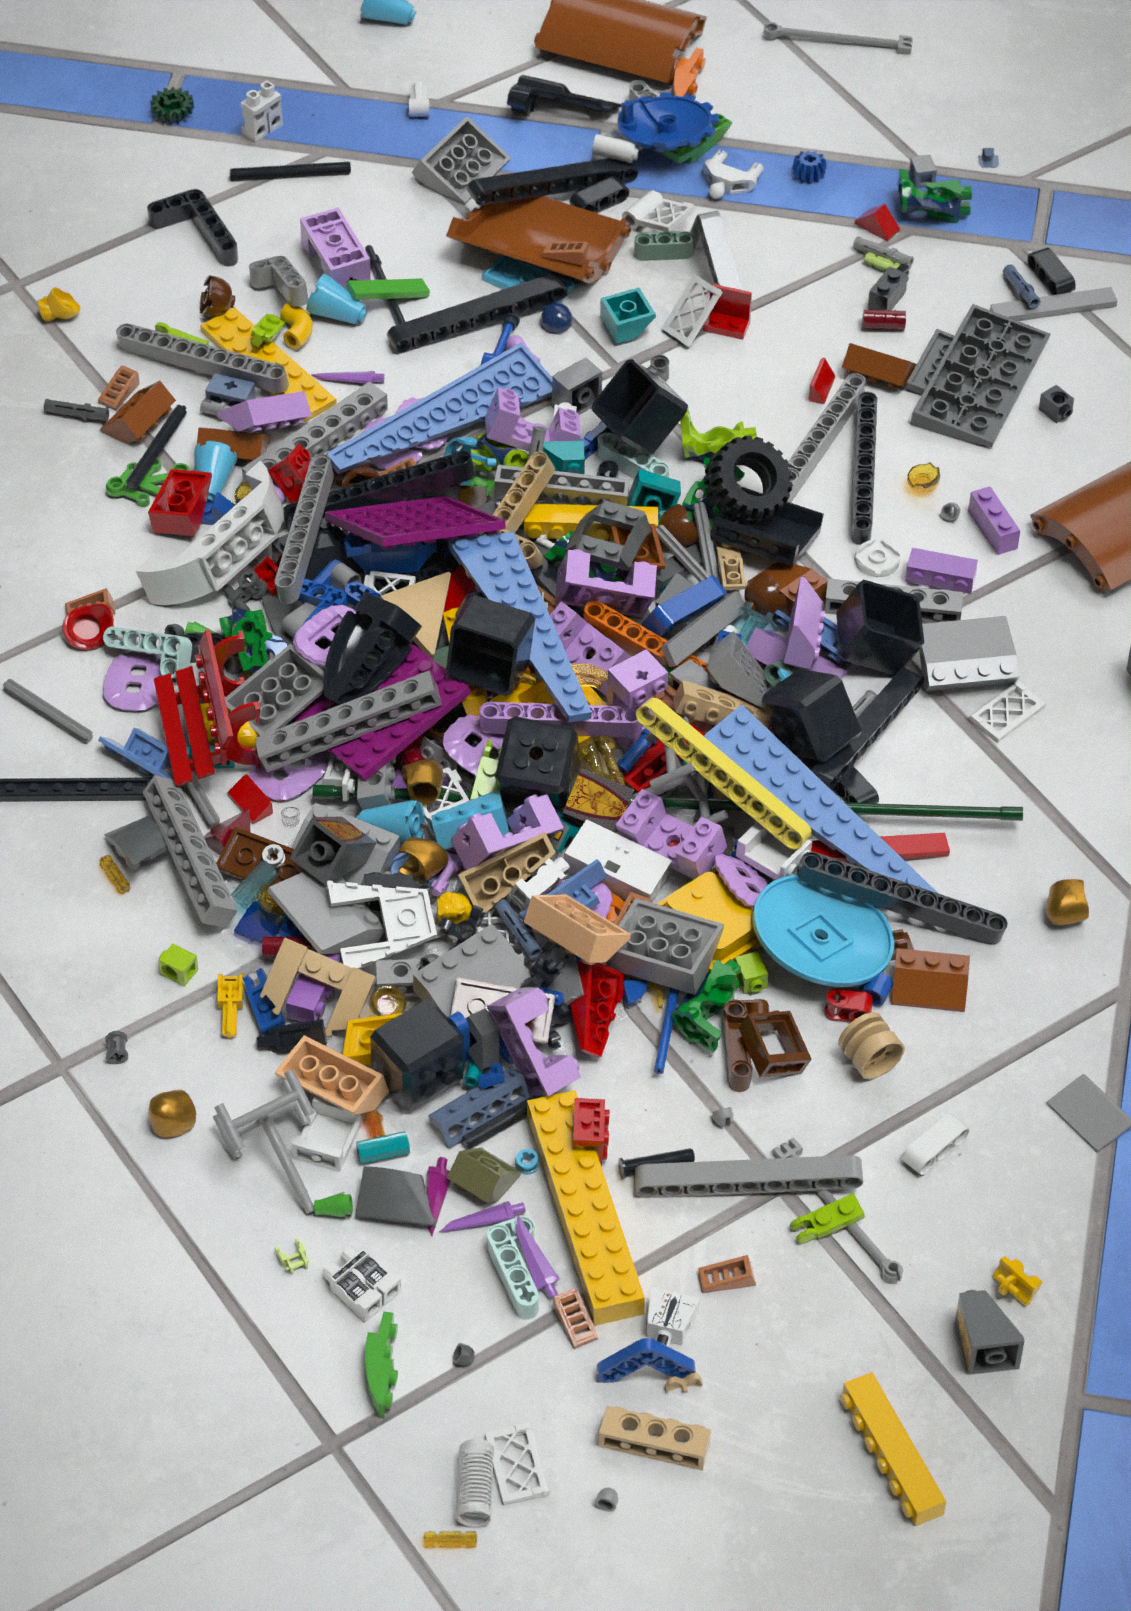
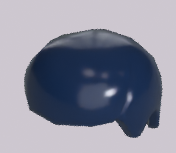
M562 303L547 305L541 314L542 327L552 333L566 331L572 325L570 309Z

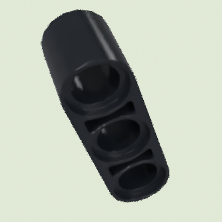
M613 176L574 193L570 198L569 204L599 213L625 201L630 191L617 177Z
M1049 247L1028 254L1029 267L1052 295L1065 294L1076 289L1074 277Z

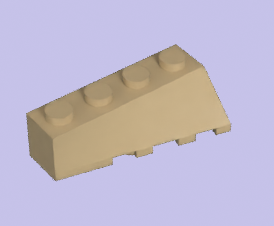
M543 832L458 875L473 905L483 908V912L486 913L510 893L517 881L521 878L523 880L527 879L547 859L554 860L557 858V855L546 832Z

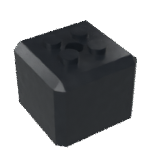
M630 359L625 361L592 403V411L619 439L649 456L656 452L688 411V404L661 377L635 360Z
M864 579L857 584L836 612L840 655L844 661L896 675L902 667L907 666L925 643L920 601L913 594Z
M480 596L470 597L451 626L446 673L451 679L504 696L511 694L530 662L535 625L534 616L530 612Z
M799 668L763 694L761 703L775 737L795 756L825 762L861 735L862 730L843 681L837 675Z
M517 716L509 719L495 774L497 790H500L502 799L524 803V800L532 795L540 797L547 794L555 809L565 807L570 795L579 754L578 733L570 726ZM535 749L541 750L543 752L542 758L539 760L532 759L530 757L531 751Z
M426 999L375 1029L370 1036L372 1069L383 1074L389 1093L403 1109H415L464 1077V1035L432 1000Z

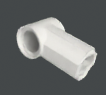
M418 81L410 86L409 117H429L427 85L423 84V82Z

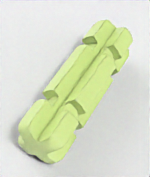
M870 252L864 258L865 264L869 266L874 265V268L884 272L889 267L897 269L900 264H893V261L883 257H876L875 254Z

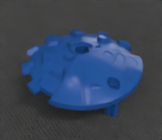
M672 92L660 93L659 97L648 98L643 96L631 102L625 100V102L621 103V111L618 115V130L627 141L639 147L647 149L656 147L671 151L676 150L678 146L684 147L689 145L693 147L699 145L703 137H712L716 130L712 126L719 123L718 114H711L710 111L713 110V106L709 102L700 103L695 100L696 96L685 94L683 97L672 96Z

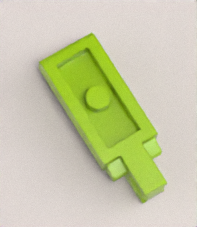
M266 314L253 327L251 332L253 340L251 344L257 347L263 342L270 344L283 330L286 322L280 320L276 315Z

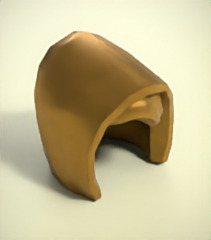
M435 759L420 760L402 766V778L408 788L410 800L421 802L422 806L433 803L439 797L443 783V770Z
M409 837L402 844L399 853H406L410 856L406 863L399 868L398 872L405 875H413L414 881L427 882L448 864V854L440 844L433 840Z
M1064 879L1051 885L1046 911L1053 925H1070L1089 918V906L1084 892L1083 880Z
M184 1090L163 1092L150 1100L148 1114L152 1129L156 1135L161 1138L174 1137L184 1134L194 1127L196 1109L192 1099Z

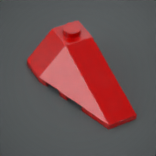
M579 961L577 966L584 995L570 1003L581 1051L600 1058L609 1037L608 1028L610 1022L614 1021L616 1017L614 1012L616 1005L621 1002L623 997L624 974L601 963L588 965Z

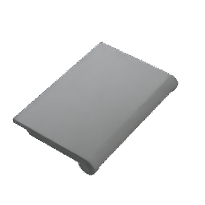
M553 944L545 949L540 957L530 959V962L533 966L542 956L547 957L555 946L560 947L556 952L558 958L562 959L566 955L569 956V959L560 970L559 976L547 987L549 990L562 992L565 999L564 1003L569 1005L584 995L576 956L564 951L565 948L561 945Z
M1085 1074L1079 1076L1047 1101V1104L1097 1152L1107 1147L1127 1130H1131V1118Z

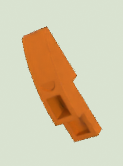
M696 47L689 59L681 57L675 70L673 96L683 97L685 94H696L698 84L696 83L698 72L704 68L706 59L703 58L704 49Z

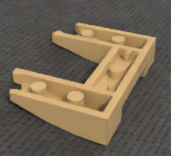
M284 938L260 997L263 999L267 995L276 1006L272 1010L273 1013L279 1016L298 973L342 991L325 1031L326 1037H332L333 1030H347L348 1020L359 1019L376 976L355 967L351 968L309 950L304 945Z

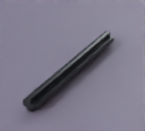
M349 161L231 168L230 179L234 181L350 174L351 164Z
M176 405L127 478L126 486L128 488L136 489L186 415V406Z

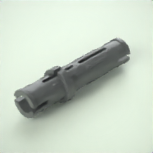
M45 399L43 406L44 412L82 417L83 420L95 419L107 422L110 414L108 408L91 406L89 403L82 405Z

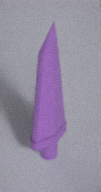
M375 371L311 374L322 380L354 383H368L370 381L372 384L385 381V374L375 373Z
M509 1201L455 1219L439 1232L514 1219V1215L525 1213V1205L523 1202L511 1205Z
M518 1215L516 1234L537 1291L544 1288L548 1298L552 1299L558 1295L553 1284L560 1280L558 1274L555 1273Z

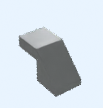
M486 1008L466 1018L469 1030L477 1040L467 1052L480 1071L500 1061L499 1028Z

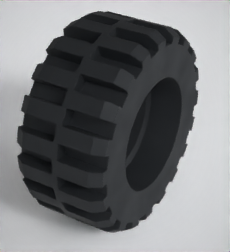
M743 436L742 438L732 439L711 457L710 462L705 468L704 485H707L705 492L712 499L709 502L713 507L716 506L719 509L718 513L721 516H728V520L732 522L738 520L741 525H747L749 522L751 525H755L769 519L788 501L790 497L789 492L792 490L793 483L790 480L793 476L792 471H788L790 466L788 460L783 459V453L779 449L773 448L774 444L769 441L767 443L763 442V438L755 437L752 439V436ZM734 465L749 467L759 476L763 487L762 496L750 495L738 486L734 477Z

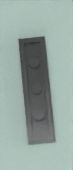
M697 542L695 545L686 548L687 552L702 566L703 559L700 543ZM673 555L664 560L665 569L656 570L655 585L662 588L669 584L676 573L684 576L689 571Z

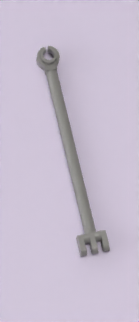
M774 22L766 23L763 31L765 38L768 40H774L776 37L783 35L898 48L897 54L905 55L911 54L913 38L905 35H899V40L784 28Z
M791 1138L788 1140L789 1145L784 1142L780 1145L781 1150L776 1147L772 1149V1153L775 1158H796L803 1153V1147L795 1138ZM828 1190L816 1191L827 1205L836 1201ZM856 1222L847 1226L848 1230L879 1264L883 1280L888 1284H897L898 1276V1281L900 1282L903 1275L902 1266L897 1261L887 1259Z

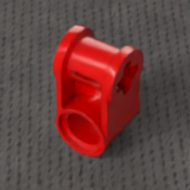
M832 989L827 994L828 1004L825 1006L824 1014L830 1020L852 1022L864 1014L872 1013L873 998L867 992Z

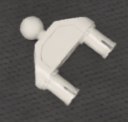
M721 149L717 150L711 159H707L703 163V172L710 185V196L714 199H719L724 193L736 195L751 191L757 184V178L764 171L763 166L760 163L757 166V162H755L747 172L723 164L728 157L727 153L724 150L721 152Z

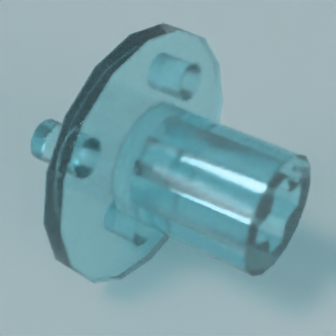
M746 602L745 606L741 605L739 608L743 614L748 616L747 621L739 634H742L741 640L747 644L755 628H768L775 632H778L780 629L772 622L774 616L772 613L768 612L766 616H763L752 610L751 607L753 605L749 602Z

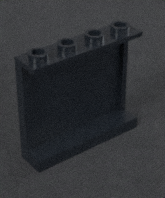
M744 487L741 488L750 495L762 496L760 492ZM786 502L769 519L755 525H751L750 522L747 525H741L738 520L735 522L729 521L728 516L724 518L716 516L713 520L710 538L711 540L793 567L820 534L824 513Z

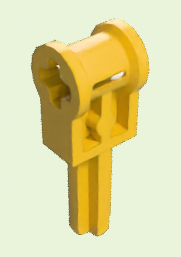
M240 973L238 976L218 974L217 1003L218 1009H223L222 1035L228 1039L236 1036L237 1009H243V973Z

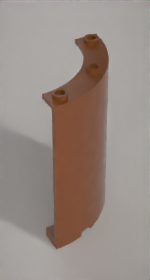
M551 0L550 8L545 16L540 32H537L535 35L534 44H536L535 48L541 51L553 52L672 85L675 70L680 61L678 59L680 52L686 51L691 42L690 37L695 38L703 34L707 16L647 0Z
M541 196L484 205L479 208L475 207L467 215V219L453 217L446 236L450 239L561 275L592 283L599 279L605 271L608 272L610 270L611 264L624 239H627L630 235L631 227L624 218L620 221ZM548 242H589L588 255L583 265L542 257Z
M1131 461L1030 514L1032 525L1038 535L1051 536L1071 549L1085 565L1099 591L1112 590L1131 580Z

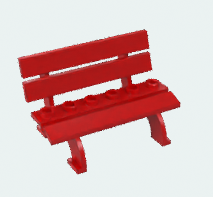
M210 629L205 630L200 640L199 654L195 655L197 669L201 668L202 671L199 672L200 685H196L193 666L175 671L179 692L176 693L171 673L154 678L175 787L193 782L191 772L196 771L197 780L215 775L214 765L221 763L222 766H225L227 760L242 765H256V768H261L257 747H245L238 740V732L246 722L254 719L256 723L260 722L259 701L243 704L233 709L229 714L225 697L245 682L244 677H239V681H233L223 673L224 663L231 655L245 652L243 631H238V635L228 637L213 646ZM203 697L204 704H209V707H206L207 719L213 723V725H210L211 738L216 739L217 742L214 743V752L210 751L199 699ZM182 704L193 757L190 760L188 759L177 706Z

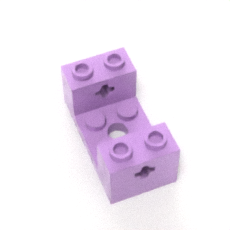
M339 207L300 218L301 244L309 256L319 255L324 265V274L329 275L347 291L346 285L348 281L371 280L370 258Z
M497 388L485 415L487 438L529 451L533 426H545L539 423L534 424L521 418L518 394L511 389ZM559 407L550 427L547 428L544 442L579 441L581 438L579 414L572 409Z
M568 549L557 570L555 602L560 603L562 601L564 604L585 607L589 601H599L620 614L644 617L655 597L656 565H650L647 562H634L624 582L604 581L597 577L589 578L590 553H585L578 549Z
M561 601L550 617L569 661L581 677L607 697L608 669L631 656ZM595 649L594 657L586 659L587 652Z
M647 650L609 668L607 706L639 708L650 697L660 694L668 688V672ZM641 735L633 738H612L627 752Z
M641 789L616 823L620 836L672 860L671 869L692 879H696L703 873L709 872L714 866L716 855L722 854L727 848L722 826L703 817L699 819L695 826H692L666 814L662 798L644 789ZM672 840L680 841L677 846H668V843Z
M532 795L524 800V805L513 810L514 814L507 819L512 832L503 836L491 813L485 815L477 813L467 819L468 823L458 827V832L450 838L465 869L468 870L543 832H546L549 840L558 834L564 827L548 795L540 797Z
M539 987L519 988L491 1003L487 1008L499 1028V1033L517 1071L524 1076L529 1094L549 1096L581 1078L579 1073L580 1067L576 1059L571 1055H550L544 1058L540 1050L536 1049L532 1041L533 1034L525 1026V1023L549 1010L546 1004L548 1000L545 993Z

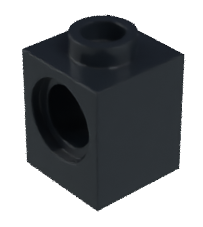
M1054 385L1041 393L1039 410L1055 423H1058L1071 416L1074 398L1058 385Z

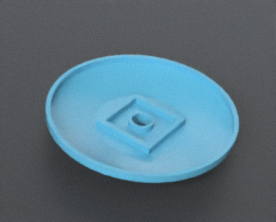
M797 874L779 878L768 884L759 894L753 908V927L762 947L778 964L805 980L833 987L861 985L873 980L880 972H883L893 955L894 937L892 929L885 915L877 906L803 882L798 878Z

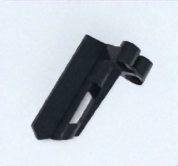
M523 74L520 75L517 83L510 88L507 97V105L511 106V111L528 115L534 112L538 97L570 102L604 112H611L614 107L621 108L619 103L571 93L567 86L562 83Z

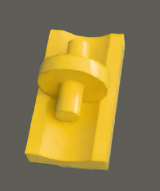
M1004 1256L1000 1258L999 1266L992 1275L1001 1284L998 1292L1003 1296L1011 1293L1026 1307L1039 1291L1042 1281L1036 1275L1028 1277L1023 1272L1024 1266L1018 1259L1010 1260Z

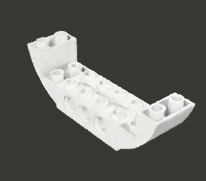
M259 461L245 474L252 491L169 565L150 557L136 570L151 604H179L197 599L212 591L220 590L279 537L278 531L284 517L283 506L269 472L262 461Z

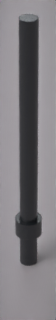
M367 245L365 251L370 258V268L374 270L378 280H387L381 267L380 257L375 253L372 245ZM387 299L397 324L406 322L396 299Z

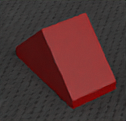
M886 204L867 210L855 220L856 225L887 242L900 231V227Z

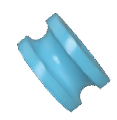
M532 1149L519 1151L516 1155V1168L525 1175L535 1173L539 1166L538 1154ZM528 1159V1162L531 1161V1164L527 1165L526 1162L523 1164V1160Z

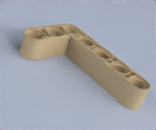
M539 451L532 454L493 513L496 517L504 520L508 519L506 521V529L497 530L496 534L504 532H514L515 534L554 474L555 467L546 453ZM482 532V536H483V535H484V536H486V535H493V534H484V532ZM515 534L529 568H538L543 562V556L533 542Z

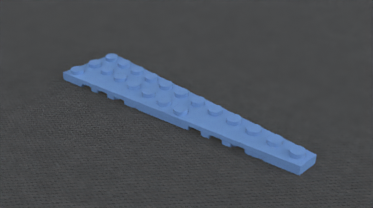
M521 342L326 454L330 457L333 469L338 474L485 421V415L498 387L511 389L517 393L520 408L551 397L552 376Z
M514 532L448 541V549L459 565H463L466 575L469 579L472 578L475 588L479 593L481 592L486 599L530 612L534 616L535 625L529 666L532 665L537 678L543 681L546 691L554 699V703L568 723L591 719V709Z
M742 704L704 735L707 740L810 826L811 834L832 850L837 849L847 857L846 860L850 863H856L864 869L938 893Z

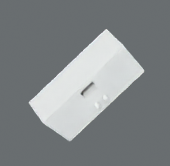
M589 820L585 821L564 854V860L570 866L567 872L575 875L598 859L607 875L600 882L605 884L612 893L624 900L627 899L630 892H634L650 898L653 902L669 877L672 860Z

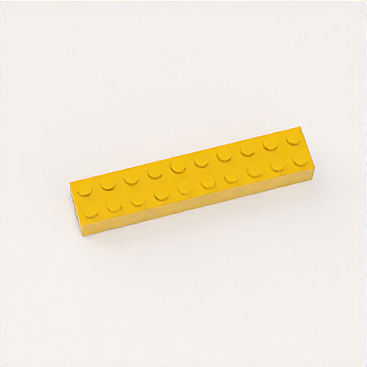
M576 1090L527 1100V1119L593 1325L596 1326L644 1315L645 1296L596 1149L592 1146H573L574 1100L578 1098Z

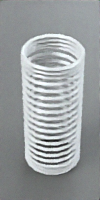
M470 1439L464 1441L459 1447L457 1520L463 1525L470 1527L484 1526L492 1519L494 1447L483 1439ZM472 1448H483L490 1452H486L483 1450H471L468 1452L464 1451ZM480 1452V1453H485V1454H483V1455H481V1454H473V1455H471V1454H469V1453ZM469 1462H486V1463L483 1464V1463H469ZM468 1466H485V1468H482V1467H468ZM471 1478V1479H485V1480L482 1481V1480H468V1479ZM467 1483H484V1485H481V1484H471V1485H470V1484H467ZM469 1491H472V1492H485V1493H468V1492H469ZM467 1496H484V1497L481 1498V1497H467ZM464 1512H469V1513H486V1514H483V1515H469V1514H466V1513H464ZM461 1514H463V1515H465V1516H468V1517H473V1518H481V1517H485V1516H487V1515H488V1517L483 1518V1519L473 1520V1519L465 1518V1517H463Z

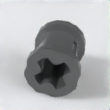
M112 1031L105 1036V1042L108 1045L106 1060L108 1062L121 1064L128 1060V1052L125 1048V1043L128 1041L126 1033Z

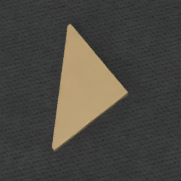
M450 572L380 596L381 599L402 608L422 626L413 641L432 659L436 650L451 577Z

